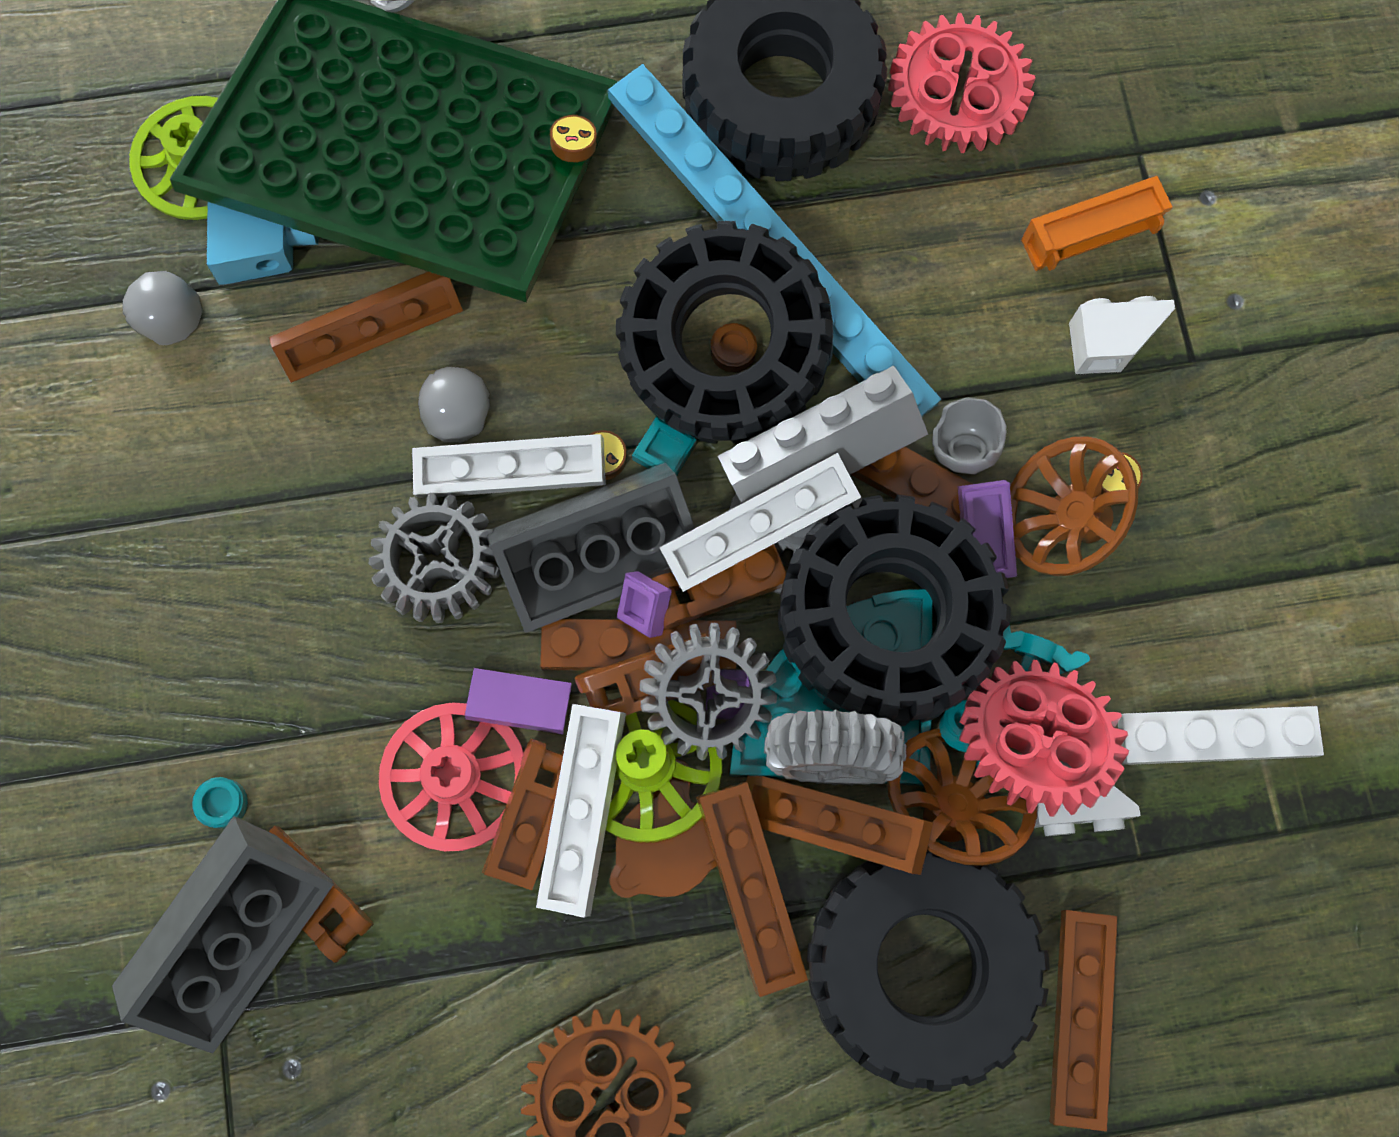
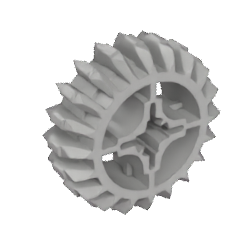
M429 493L426 499V506L422 507L415 497H410L409 506L411 510L404 514L399 507H393L392 514L397 520L393 525L387 521H379V528L387 536L386 538L377 537L371 539V546L381 552L369 558V565L373 569L380 570L372 577V581L377 587H385L381 597L387 603L397 600L395 610L401 615H405L413 608V618L418 622H423L429 610H431L433 620L436 623H443L445 609H450L455 619H461L463 612L459 606L466 601L475 610L480 606L474 596L475 592L478 590L484 595L491 594L492 588L483 580L484 577H499L500 571L498 567L489 563L496 561L487 536L493 532V529H485L489 520L484 513L473 516L475 508L469 501L463 503L458 508L457 499L454 495L449 494L444 499L442 506H440L436 494ZM441 525L432 535L420 536L415 534L426 527ZM463 532L472 539L473 559L469 569L456 559V552L461 545L458 539ZM403 547L409 550L412 556L415 557V563L410 570L412 578L407 585L403 583L399 572V559ZM421 550L429 555L432 553L438 556L442 553L449 565L434 560L429 563ZM442 579H450L457 582L456 585L444 591L435 593L424 592L425 589L431 590L434 584Z
M711 623L709 626V637H701L698 625L692 624L690 625L691 640L684 642L681 634L678 631H674L670 635L675 647L674 650L671 651L660 643L655 647V653L663 663L653 660L646 661L644 670L654 678H646L640 681V691L651 695L641 700V709L643 712L654 713L648 719L650 730L664 728L660 736L664 745L671 744L674 740L680 738L677 749L678 753L682 756L689 752L692 745H695L697 757L702 761L708 755V747H715L718 757L724 759L727 756L725 745L733 742L735 749L743 752L746 748L742 737L743 734L746 733L751 738L759 739L761 731L754 722L755 720L763 723L771 721V712L762 705L776 703V693L766 688L776 682V677L773 671H761L769 663L766 653H758L751 656L757 647L754 639L748 638L737 647L740 635L738 629L732 627L727 632L725 638L720 639L718 623ZM702 656L701 666L696 673L689 676H678L677 680H670L674 672L683 663L692 658ZM720 656L734 661L745 671L749 678V687L738 686L737 681L725 679L720 675ZM711 671L713 683L719 694L713 693L714 698L708 700L705 712L701 693L697 689L700 688L704 691L703 684L709 683ZM666 696L678 697L679 703L692 705L697 710V725L690 724L677 716L668 704ZM740 703H744L741 710L733 718L725 723L714 726L720 711L731 707L739 708Z
M816 709L813 712L798 711L795 714L785 713L771 720L768 726L767 737H765L764 753L767 754L766 766L775 774L782 775L786 779H798L800 782L808 781L815 782L816 784H832L834 786L838 784L850 786L858 784L870 785L872 783L883 784L886 781H893L903 773V761H906V744H904V731H902V727L887 718H876L873 714L864 715L858 714L855 711L839 712L838 710L821 711Z

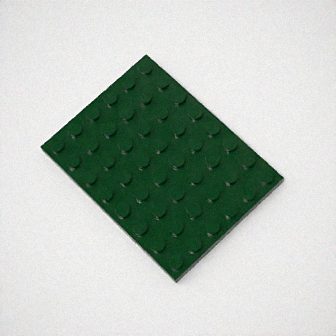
M277 0L170 177V182L175 192L527 303L593 157L592 155L581 162H567L558 158L551 149V127L556 120L563 116L578 115L585 117L596 128L597 148L615 108L612 101L608 98V89L619 81L394 12H387L354 0Z

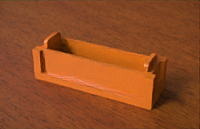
M1154 176L1031 219L1021 241L1035 271L1041 270L1045 266L1051 271L1056 268L1059 261L1147 230H1150L1152 234L1158 233L1164 225V214L1169 212L1173 206L1158 176Z

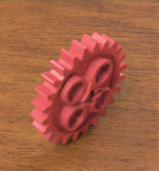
M962 13L957 14L954 24H949L945 16L940 15L936 28L929 22L924 21L920 34L910 31L906 44H899L896 59H893L889 73L891 77L888 90L893 92L891 106L902 107L898 118L899 122L912 119L913 123L910 134L914 135L922 130L927 132L925 138L926 145L932 143L936 137L942 139V151L945 152L951 142H957L961 153H965L968 142H973L979 152L983 151L987 137L995 145L1000 144L1004 132L1012 135L1018 122H1023L1034 96L1031 88L1035 81V75L1028 73L1032 60L1028 58L1020 59L1024 45H1009L1012 36L1011 31L1005 32L1001 36L997 35L995 32L998 22L993 21L987 28L981 27L980 15H976L971 24H965ZM965 51H971L972 59L965 80L958 115L953 116L950 114V108L956 91L959 72ZM939 57L948 58L950 61L940 59ZM982 67H988L993 71H988L986 69H983ZM928 95H936L941 99H933ZM972 105H979L985 110H978Z
M1033 660L1028 671L1025 672L1023 667L1017 661H1014L1008 674L1000 667L995 668L991 679L986 678L969 695L965 704L966 707L960 718V723L965 726L959 740L969 744L964 758L971 761L980 760L974 776L979 778L990 775L994 779L989 788L990 793H995L1003 787L1008 790V805H1013L1021 797L1026 799L1028 813L1032 814L1039 803H1044L1051 817L1055 816L1061 804L1071 815H1074L1082 803L1092 808L1100 796L1106 797L1123 773L1125 768L1121 764L1129 754V750L1121 745L1128 736V732L1115 728L1122 715L1119 712L1105 711L1111 698L1109 696L1095 698L1092 695L1096 685L1094 681L1084 686L1077 684L1078 671L1073 670L1065 678L1060 676L1058 663H1053L1049 672H1042L1039 662ZM1017 706L1024 708L1026 711L1019 709ZM1008 747L1018 750L1021 754L1012 752ZM1060 761L1067 763L1072 768L1064 766Z

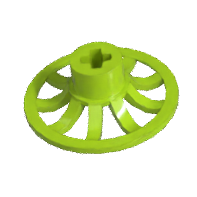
M190 96L162 106L146 119L133 139L129 154L130 172L133 182L142 197L152 207L166 215L188 220L207 219L208 206L196 207L197 198L185 195L184 204L181 207L171 204L161 197L173 188L170 177L203 124L195 116L193 107L213 108L218 99L216 97ZM181 110L182 114L170 118L163 127L158 124L168 115ZM149 133L161 140V144L164 147L162 152L154 156H141L143 145ZM168 164L166 174L161 182L149 188L144 179L142 169L157 168Z
M674 700L668 701L676 715L678 714L691 724L697 725L696 711L683 703ZM636 712L626 715L625 720L630 733L622 738L616 750L617 768L614 781L620 778L621 784L618 792L610 802L605 831L621 839L634 842H658L673 838L689 830L702 819L699 804L697 803L691 810L669 781L672 777L691 783L707 785L703 794L719 790L723 774L722 759L718 757L715 747H708L710 771L686 767L676 762V758L682 756L678 753V743L664 745L660 737L664 728L654 732L641 728ZM692 745L687 754L697 750L696 746ZM659 790L681 819L667 826L654 828L653 792ZM633 792H639L640 829L624 826L613 820L625 807Z

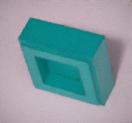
M655 417L632 454V460L647 469L666 463L677 476L696 446V439L686 433L682 434L676 431L667 423Z

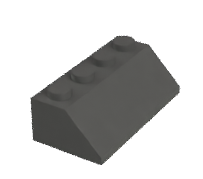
M666 463L495 527L492 530L493 532L487 536L524 632L527 633L620 597L626 573L639 571L651 579L661 574L673 573L660 547L692 531L695 527L677 476Z
M233 816L112 985L121 1022L213 1054L334 885L333 881L278 836Z

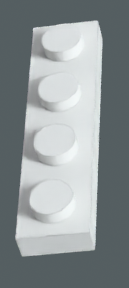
M601 434L412 448L413 495L418 498H427L429 493H434L437 497H445L449 494L459 496L606 485L604 438Z
M836 453L660 547V550L684 592L858 500L861 496L839 454Z
M572 704L536 908L580 917L591 916L617 768L616 750L622 739L626 713Z
M1317 706L1121 714L1122 717L1118 722V729L1128 732V736L1121 746L1128 749L1129 754L1122 765L1311 758L1324 755Z

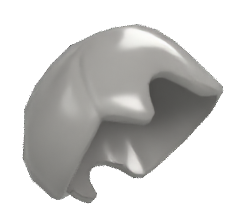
M168 271L146 272L128 287L122 303L126 322L136 332L153 340L158 345H170L185 340L197 328L203 312L200 298L196 291L182 278Z
M445 367L436 370L434 374H430L422 385L418 401L420 417L428 434L443 442L462 443L478 435L484 428L485 418L490 408V400L488 398L490 394L483 379L468 369L459 367Z
M967 397L951 402L943 408L940 421L933 430L932 446L934 447V454L941 464L952 471L975 475L993 466L999 460L1005 446L1007 425L1001 410L987 400Z

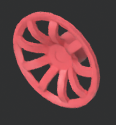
M452 702L435 705L412 716L393 734L381 760L379 789L381 801L388 817L397 829L411 841L429 849L444 852L465 851L479 847L494 839L504 811L498 819L487 827L471 796L478 792L507 804L511 792L481 780V772L514 763L516 780L521 767L524 751L521 743L509 726L480 722L474 733L462 746L455 745L453 715H465L466 703ZM439 717L442 736L441 747L433 750L413 730L423 723ZM493 727L503 737L510 750L487 758L476 759L473 754L484 742ZM403 741L424 759L421 768L392 769L396 753ZM391 782H421L423 789L411 803L399 811L393 797ZM432 800L438 802V814L433 837L419 831L408 822ZM459 804L476 834L461 839H446L450 825L452 805Z

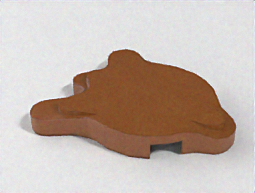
M676 759V762L689 767L685 761ZM672 777L669 782L692 810L697 803L690 800V782ZM659 790L653 794L654 828L667 826L681 819ZM640 803L624 818L622 825L640 829ZM703 818L689 830L673 838L658 842H634L617 837L616 865L609 879L612 890L623 898H631L639 894L676 897L688 893L699 885L707 874L717 867Z

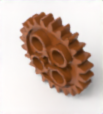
M595 1009L592 1014V1023L589 1026H586L582 1018L577 1014L572 1017L574 1031L572 1034H569L559 1025L553 1029L558 1042L556 1047L543 1041L538 1045L546 1061H530L527 1065V1068L538 1076L537 1081H530L521 1086L523 1092L535 1096V1101L521 1108V1114L536 1116L537 1122L526 1131L527 1137L541 1134L543 1137H578L576 1130L598 1100L599 1095L594 1089L596 1087L602 1090L607 1089L630 1057L636 1058L637 1065L617 1091L615 1100L620 1105L617 1108L610 1104L607 1105L584 1137H597V1129L608 1122L620 1125L625 1131L626 1137H668L669 1133L685 1135L686 1126L675 1119L676 1114L691 1112V1104L678 1099V1094L691 1089V1081L677 1080L675 1078V1074L686 1066L685 1060L669 1061L667 1056L673 1050L675 1042L671 1040L659 1046L655 1042L660 1026L657 1024L646 1034L640 1031V1014L633 1018L629 1026L622 1024L621 1009L615 1010L610 1023H604L600 1010ZM605 1044L613 1049L617 1058L614 1069L607 1073H599L592 1069L589 1065L588 1053L593 1046ZM648 1078L657 1085L659 1095L652 1104L640 1106L630 1098L629 1086L635 1079ZM574 1089L580 1093L584 1101V1110L579 1115L568 1117L558 1110L556 1096L561 1090Z

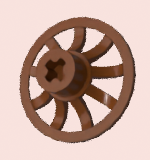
M1089 436L1058 440L1032 456L1019 470L1010 486L1015 556L1026 566L1042 574L1052 576L1074 575L1087 571L1104 561L1126 537L1134 521L1138 506V484L1129 460L1113 445L1104 440ZM1087 449L1107 456L1094 469L1088 483L1084 474V457ZM1067 451H1071L1069 461L1071 485H1068L1061 478L1050 461L1051 458ZM1118 467L1123 476L1126 490L1108 491L1101 495L1102 484L1112 470ZM1038 468L1051 487L1057 492L1058 495L1055 498L1024 489L1029 478ZM1018 501L1027 502L1050 511L1049 515L1028 518L1016 524ZM1125 504L1122 519L1116 531L1110 529L1113 523L1111 505ZM1054 529L1039 541L1033 555L1020 540L1022 536L1032 531ZM1067 539L1066 551L1069 564L1045 562L1050 550L1058 542ZM1100 539L1107 541L1095 553L1084 559L1082 558L1081 542L1093 543Z
M940 729L922 732L909 739L905 743L906 761H903V771L916 776L924 785L927 793L916 791L901 794V775H899L893 781H887L888 797L893 812L907 816L910 815L906 808L914 806L925 807L923 820L933 822L928 851L948 861L964 865L983 866L999 863L1013 856L1026 844L1034 831L1037 807L1031 814L1028 813L1026 799L1018 798L1011 806L1007 804L1008 796L985 799L984 796L989 792L990 785L994 779L988 775L980 779L976 784L970 782L977 760L971 761L963 758L957 776H953L948 752L942 743L945 740L941 736ZM924 746L931 750L937 766V779L925 765L910 758L914 752ZM1011 810L1023 814L1020 829L1015 835L1013 830L1003 821L988 814ZM976 829H986L995 833L1005 845L996 850L981 853L979 835ZM939 838L947 842H957L964 839L966 852L951 849L936 842V840Z

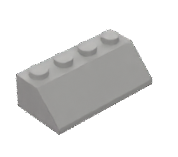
M892 366L880 373L871 375L866 380L835 396L825 399L822 403L780 422L777 426L750 440L737 444L732 449L718 455V458L742 504L836 453L839 454L850 475L928 435L913 392L895 366Z

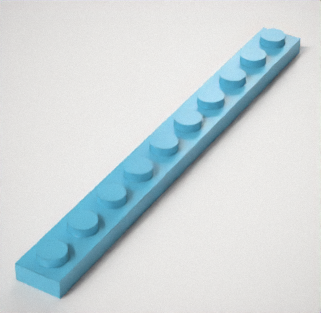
M644 64L608 89V98L612 101V104L717 222L735 221L737 229L748 230L751 224L767 228L770 237L776 240L781 237L786 238L797 247L799 256L810 260L818 272L819 281L826 288L830 301L833 321V354L859 383L873 374L895 366L913 392L922 417L939 404L941 398Z

